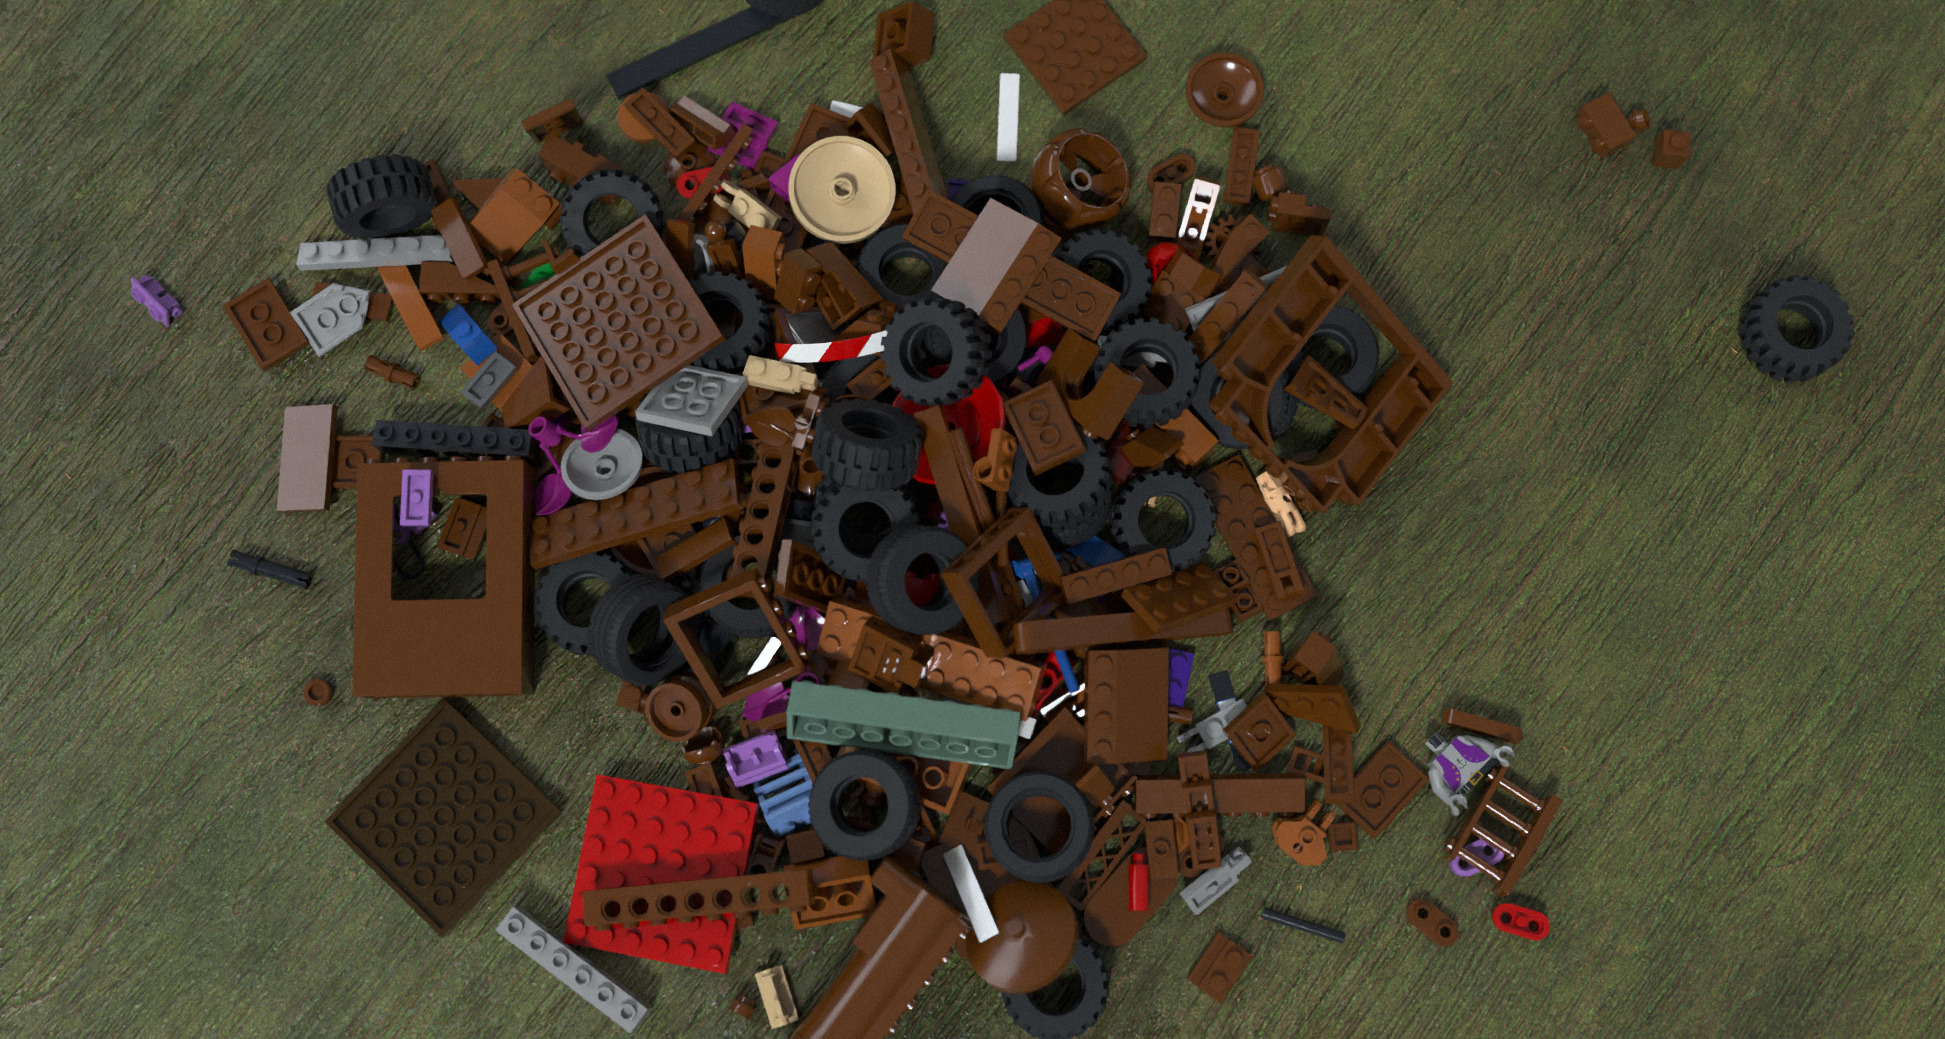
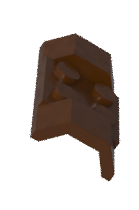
M1178 247L1165 270H1162L1152 287L1151 294L1147 296L1149 301L1137 318H1143L1144 322H1150L1151 317L1159 318L1158 323L1162 325L1169 321L1174 324L1173 329L1178 332L1182 329L1188 334L1192 326L1185 308L1209 299L1223 275L1204 266L1189 256L1184 249ZM1156 361V363L1162 366H1166L1168 364V362L1165 363Z

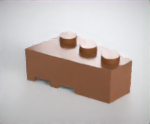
M751 225L742 245L745 277L752 282L754 288H758L763 299L777 302L774 299V294L784 254L789 252V248L782 232Z

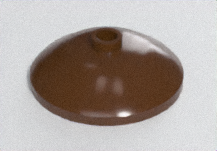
M1216 53L1201 59L1191 69L1186 82L1185 94L1190 109L1200 120L1212 126L1227 128L1241 125L1256 114L1263 100L1264 85L1259 71L1250 61L1232 53ZM1224 95L1227 99L1220 100L1218 96Z

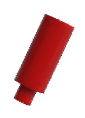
M1133 854V865H1128L1129 911H1149V865H1144V854Z

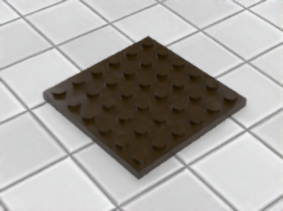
M443 699L324 822L440 937H445L563 811L447 699Z

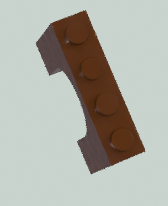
M1068 328L1035 383L1039 386L1052 380L1068 414H1070L1072 422L1083 426L1082 432L1093 439L1100 436L1109 440L1144 383L1129 370L1110 362L1094 389L1086 397L1082 398L1081 388L1083 379L1098 355L1100 346L1096 342L1088 340L1076 331Z

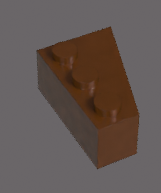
M554 128L538 154L549 173V177L560 184L566 182L574 186L584 176L599 170L619 169L628 172V170L600 154L595 156L582 150L583 145L577 141L572 145L563 140L560 136L561 132ZM606 195L597 201L607 206L611 203L618 207L623 197Z
M832 242L812 247L805 251L823 266L820 274L821 281L816 287L817 290L814 297L832 331L853 324L884 300Z
M1313 631L1304 638L1282 667L1284 672L1303 685H1338L1345 675L1337 647L1332 645L1333 640L1322 632L1315 633Z

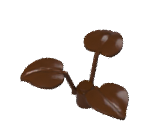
M844 395L836 398L830 404L838 403L840 400L845 399L848 401H852L854 398H861L869 401V399L859 395ZM777 405L769 406L753 412L747 417L749 428L764 443L772 446H781L786 443L788 437L794 441L795 434L791 431L796 427V417L789 409ZM808 444L803 449L795 447L796 454L800 455L794 486L803 492L811 502H814L817 493L816 487L823 479V472L819 471L812 459L813 444Z

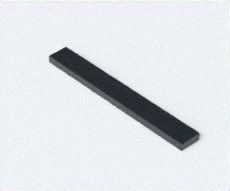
M750 7L606 76L618 100L639 91L641 88L648 87L794 17H774L755 10L754 7Z

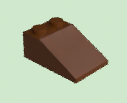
M511 169L469 221L468 225L477 243L503 264H506L545 223L560 203L520 169Z

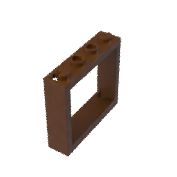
M1030 508L1009 509L940 573L986 657L1002 659L1006 658L1009 654H1013L1016 645L1012 625L1027 621L1047 620L1048 615L1056 607L1062 605L1064 600L1059 576L1064 575ZM1017 535L1045 589L998 635L968 579L1013 536Z
M757 567L671 604L665 609L663 617L665 625L716 709L807 671V663L810 656L806 651V645L804 643L800 644L796 637L797 631L793 622L786 620L781 601L778 598L774 599L770 592L771 586L768 579L765 580L761 576ZM751 590L790 659L726 687L686 618Z

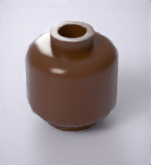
M1273 163L1255 171V177L1252 179V185L1261 201H1271L1272 196H1278L1279 192L1284 193L1291 186L1282 166H1274Z

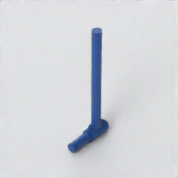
M1053 552L1057 562H1061L1062 556L1060 552ZM1029 557L1012 561L1010 564L1014 575L1022 579L1025 578L1034 600L1042 590L1036 578L1037 573ZM1051 613L1048 615L1047 620L1053 619ZM1054 651L1070 694L1081 690L1066 651Z

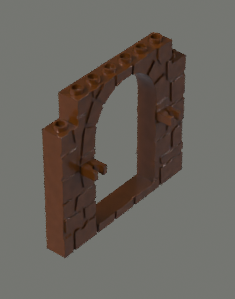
M1310 236L1296 253L1294 259L1266 291L1267 293L1262 296L1247 315V318L1231 335L1225 346L1212 359L1211 362L1218 368L1217 373L1227 382L1209 403V406L1214 410L1215 418L1233 430L1231 432L1232 436L1238 441L1246 443L1250 448L1248 452L1255 459L1267 465L1265 470L1271 476L1283 482L1282 488L1299 500L1298 505L1309 513L1314 511L1324 514L1335 499L1344 505L1349 503L1359 506L1453 384V381L1327 236ZM1347 292L1400 354L1384 373L1382 379L1377 382L1367 395L1365 401L1362 402L1368 408V411L1360 425L1355 429H1351L1338 421L1334 428L1340 432L1323 452L1310 460L1294 463L1288 459L1280 458L1271 449L1274 446V442L1270 436L1267 423L1269 397L1279 376L1343 294Z

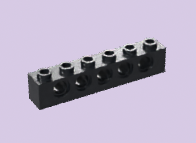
M376 420L372 446L384 455L439 459L465 457L467 461H477V457L480 456L494 457V461L504 460L505 456H520L521 460L528 461L530 465L539 464L541 442L529 434V430Z

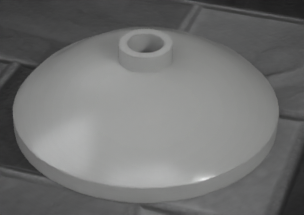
M616 429L609 444L601 451L595 453L583 450L581 447L582 439H575L566 449L561 461L563 480L573 493L586 499L601 500L621 494L637 480L643 467V453L639 443L632 435L623 430Z

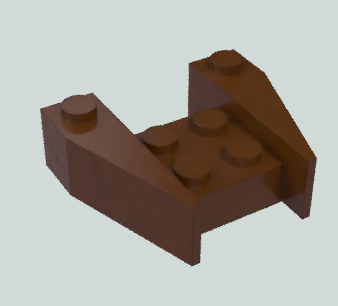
M1251 213L1245 215L1226 234L1209 267L1223 275L1211 294L1213 297L1228 291L1247 268L1258 277L1269 274L1250 254L1269 234Z

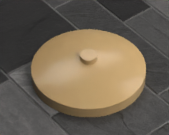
M848 136L828 137L813 143L805 149L794 163L788 187L792 210L801 225L816 237L833 243L857 242L879 230L891 213L896 190L893 172L884 156L869 143Z

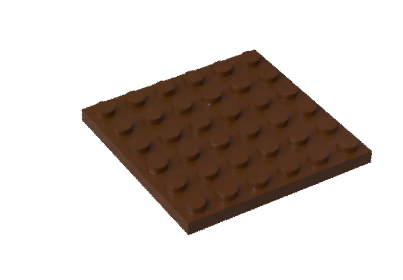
M646 214L512 304L576 415L588 432L726 340Z

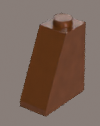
M542 356L502 407L504 426L507 429L529 430V426L535 418L544 417L551 422L570 409L568 399Z

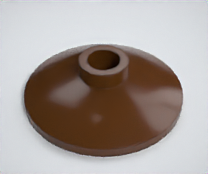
M696 143L678 161L668 153L664 161V173L669 183L677 189V180L683 173L713 167L715 159L707 147ZM688 160L693 161L691 166H685L684 163ZM691 180L686 181L685 188L687 190L694 189L695 183Z

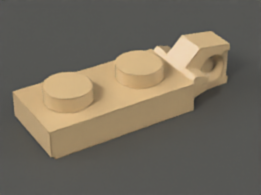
M751 355L748 357L742 376L747 377L748 385L793 395L795 392H800L801 388L813 391L819 384L817 375L808 373L804 367Z

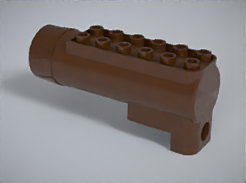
M886 855L871 874L869 881L885 894L854 934L852 943L859 948L807 1017L795 1028L794 1034L790 1039H883L886 1034L891 1036L901 1023L899 1020L902 1012L905 1010L908 1013L918 1001L917 992L920 988L927 989L936 976L934 974L935 968L938 964L945 965L953 954L952 946L956 940L962 942L971 929L969 927V916L934 887L917 877L890 855Z

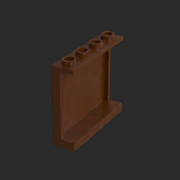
M1061 707L1014 756L1012 769L1003 768L985 788L994 796L995 792L1006 781L1030 771H1048L1049 773L1061 775L1071 781L1087 765V762L1083 759L1084 727L1073 717V714L1068 709ZM1120 763L1095 764L1112 783L1115 790L1111 793L1114 797L1103 808L1099 805L1096 808L1090 806L1094 823L1101 816L1106 818L1116 808L1114 802L1121 795L1126 797L1135 788L1133 782L1137 777L1132 775ZM1045 796L1030 797L1021 802L1012 812V815L1053 855L1061 851L1068 842L1072 829L1071 818L1066 808L1057 800Z

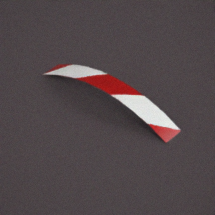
M882 331L863 337L827 343H775L779 361L783 362L843 360L884 351L881 340L882 337L887 336L888 332Z

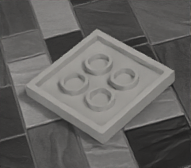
M688 365L650 391L635 411L637 420L713 436L748 387L747 377Z

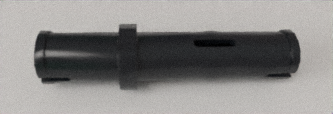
M235 549L231 551L229 556L238 560L228 559L227 563L230 567L249 571L251 575H262L301 587L305 590L310 587L311 583L303 579H313V574L310 572L266 560L263 556H252Z

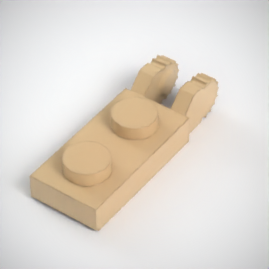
M723 180L720 186L728 193L735 195V198L732 202L726 196L717 193L713 200L718 205L728 209L727 212L748 228L754 225L776 231L782 219L780 215L747 190L741 189L728 180Z

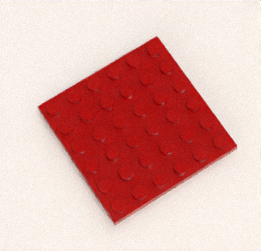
M596 774L563 942L727 974L738 918H734L733 912L723 913V919L706 920V915L695 916V922L678 923V918H668L667 924L650 926V920L639 921L640 927L622 928V923L612 924L611 930L595 931V926H585L583 891L745 876L749 864L760 803ZM725 890L722 893V902L729 906L733 897L730 891ZM697 893L694 897V904L698 908H702L704 905V897L701 893ZM671 895L666 901L669 910L673 911L676 908V899ZM642 898L639 902V909L645 914L648 911L649 905L647 900ZM614 901L611 906L612 913L615 916H618L621 911L620 904L617 901Z

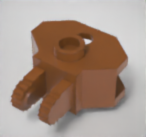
M1318 798L1308 806L1303 814L1299 812L1297 816L1277 817L1271 825L1275 843L1301 865H1321L1327 857L1323 841L1327 834L1324 831L1335 819L1336 813L1330 809L1316 825L1312 823V818L1321 809L1323 804Z

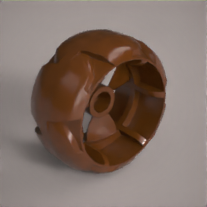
M1075 128L1055 135L1042 146L1031 167L1030 184L1031 190L1041 203L1043 213L1052 222L1068 230L1081 229L1082 231H1090L1091 229H1098L1104 226L1120 213L1130 195L1131 174L1130 170L1126 168L1122 152L1114 142L1099 132L1090 133L1087 129ZM1076 158L1086 163L1095 176L1091 177L1084 169H1077ZM1059 160L1072 171L1064 179H1062L1060 174ZM1088 189L1102 198V202L1097 207L1092 203L1085 204L1080 201L1081 195Z

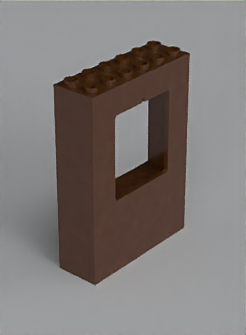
M480 456L477 457V461H467L465 457H450L449 462H439V458L427 457L422 458V462H412V459L396 458L394 463H384L383 459H367V463H357L352 697L387 699L534 695L535 569L530 564L529 531L531 518L536 517V468L531 466L528 461L521 460L520 456H505L504 460L494 461V457ZM403 470H432L434 472L433 496L439 495V490H442V495L487 496L485 598L393 600L394 499L397 496H401Z

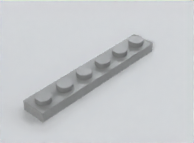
M435 235L300 243L296 265L300 271L416 265L421 264V261L453 263L454 259L443 236Z

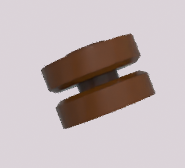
M686 671L676 673L652 690L646 700L645 712L648 723L655 733L666 740L679 742L688 740L708 725L714 718L717 709L696 674Z

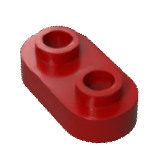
M712 167L683 173L677 180V189L680 195L690 199ZM724 171L720 179L729 181L728 175ZM686 181H693L695 183L694 189L687 190L685 188ZM720 186L715 193L710 191L708 195L720 193L725 189Z
M1499 904L1491 913V921L1495 928L1525 939L1541 940L1547 936L1550 930L1549 921L1544 914L1514 904ZM1504 912L1509 915L1507 923L1501 920V915ZM1532 920L1537 926L1534 931H1531L1528 927L1529 922Z

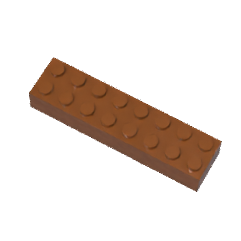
M842 596L830 600L816 654L850 664L863 624L872 616L881 619L880 615L876 613L872 606ZM949 630L936 635L906 632L922 640L920 650L933 656L925 679L918 687L970 704L982 705L985 708H1007L1013 712H1020L1019 720L1025 722L1033 715L1047 666L1046 661L1024 654L1019 655L1015 651L1013 654H1009L1006 658L1002 659L986 657L977 639Z

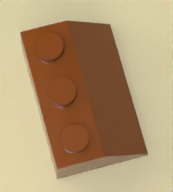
M838 856L784 866V872L813 869L815 904L807 905V911L791 912L795 930L865 918L869 916L877 905L874 885L869 882L872 874L869 860L859 861ZM785 886V891H786V895H787V898H788V896H789V890H788V888Z

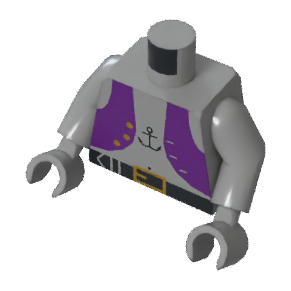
M1435 732L1425 742L1436 754L1427 763L1432 791L1448 805L1450 804L1451 812L1454 815H1459V810L1456 807L1458 804L1468 809L1467 800L1464 795L1497 763L1494 760L1495 758H1498L1502 766L1508 767L1510 764L1507 760L1502 759L1503 756L1510 754L1515 757L1513 750L1508 746L1500 747L1486 739L1470 735H1457L1447 743Z

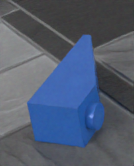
M457 304L439 319V322L477 366L498 349L460 304Z

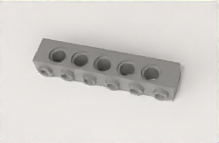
M512 907L495 931L629 1033L636 1032L653 1009L651 1005L572 945L564 943V939L523 908Z

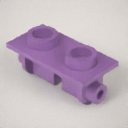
M144 275L139 279V282L134 277L131 278V294L139 304L144 303L156 321L160 320L167 328L170 327L169 318L172 316L176 318L182 314L181 305L169 293L159 298L158 296L165 293V289L153 277Z

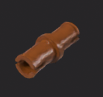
M1263 632L1264 657H1262V663H1265V687L1268 684H1282L1281 662H1284V656H1281V632Z

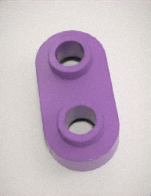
M1477 839L1464 846L1491 865L1501 861L1504 856L1502 852L1482 839ZM1486 845L1492 849L1490 856L1485 855L1483 851ZM1458 856L1455 860L1449 862L1451 870L1458 876H1471L1480 871L1468 862L1466 867L1462 868L1459 865L1460 857Z

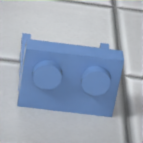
M797 748L793 749L795 756L787 759V770L752 782L764 812V817L776 838L788 836L795 830L812 824V821L809 819L810 814L808 813V798L813 783ZM797 766L801 768L761 787L759 783ZM805 778L806 782L765 800V796Z

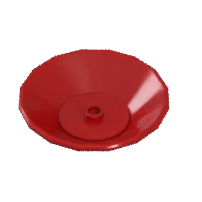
M951 363L926 368V370L933 377L940 378L948 370ZM985 375L981 376L983 384L980 388L972 389L974 391L973 395L967 399H961L958 403L942 405L949 428L955 425L956 428L963 429L975 463L983 457H988L992 429L1002 428L1004 430L1006 423L1003 399L992 380ZM901 391L892 403V407L903 409L906 414H911L914 419L915 413L935 407L918 405L913 400H906L901 396ZM922 442L918 468L913 478L919 482L936 485Z

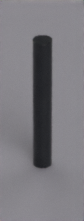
M1266 907L1263 908L1261 918L1342 944L1345 940L1346 933Z

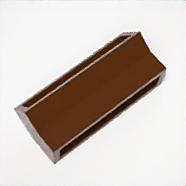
M685 95L677 104L669 108V114L691 136L713 150L727 145L736 133L730 124Z

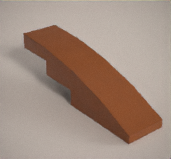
M408 266L377 267L418 349L423 351L444 340L429 304L419 292V286Z

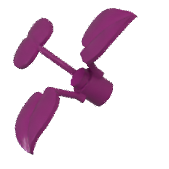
M568 411L558 425L552 424L544 417H537L531 422L529 434L541 442L540 448L545 451L557 470V475H547L539 482L536 488V515L544 516L556 512L567 503L572 494V491L563 480L560 465L548 447L557 445L561 440V434L577 440L582 439L581 447L586 452H599L609 444L618 425V417L616 415L590 432L581 425V434L565 430L569 423Z
M800 605L796 608L797 610L790 620L796 628V637L800 644L804 643L806 645V651L807 649L816 651L825 619L816 610ZM808 661L807 671L798 674L796 682L810 681L819 685L816 674L810 671ZM779 682L747 696L743 716L757 722L759 719L787 711L790 697L786 694L791 692V687L784 690L782 683Z

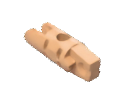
M1267 471L1259 475L1256 480L1263 498L1277 522L1281 521L1285 536L1290 537L1295 532L1305 531L1306 525L1289 493L1282 488V482L1278 478L1271 476Z

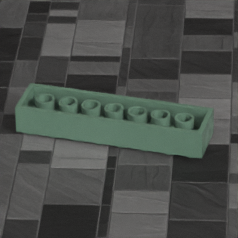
M793 681L787 708V738L1012 769L1020 712H1013L1007 708H985L978 704L970 706L956 704L950 700L940 702L928 700L920 696L911 698L900 696L896 693L882 694L871 692L868 689L853 690L839 685L824 686L810 681Z

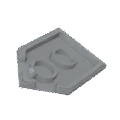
M333 283L290 312L319 357L364 328L371 291Z

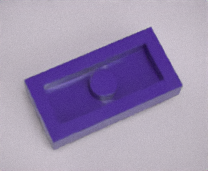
M1170 648L1168 704L1183 707L1194 654Z

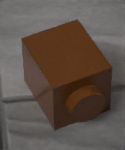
M1664 129L1653 142L1652 166L1679 169L1690 156L1691 132Z
M814 830L786 836L792 864L827 857L826 851H829V849L822 843V840H819Z

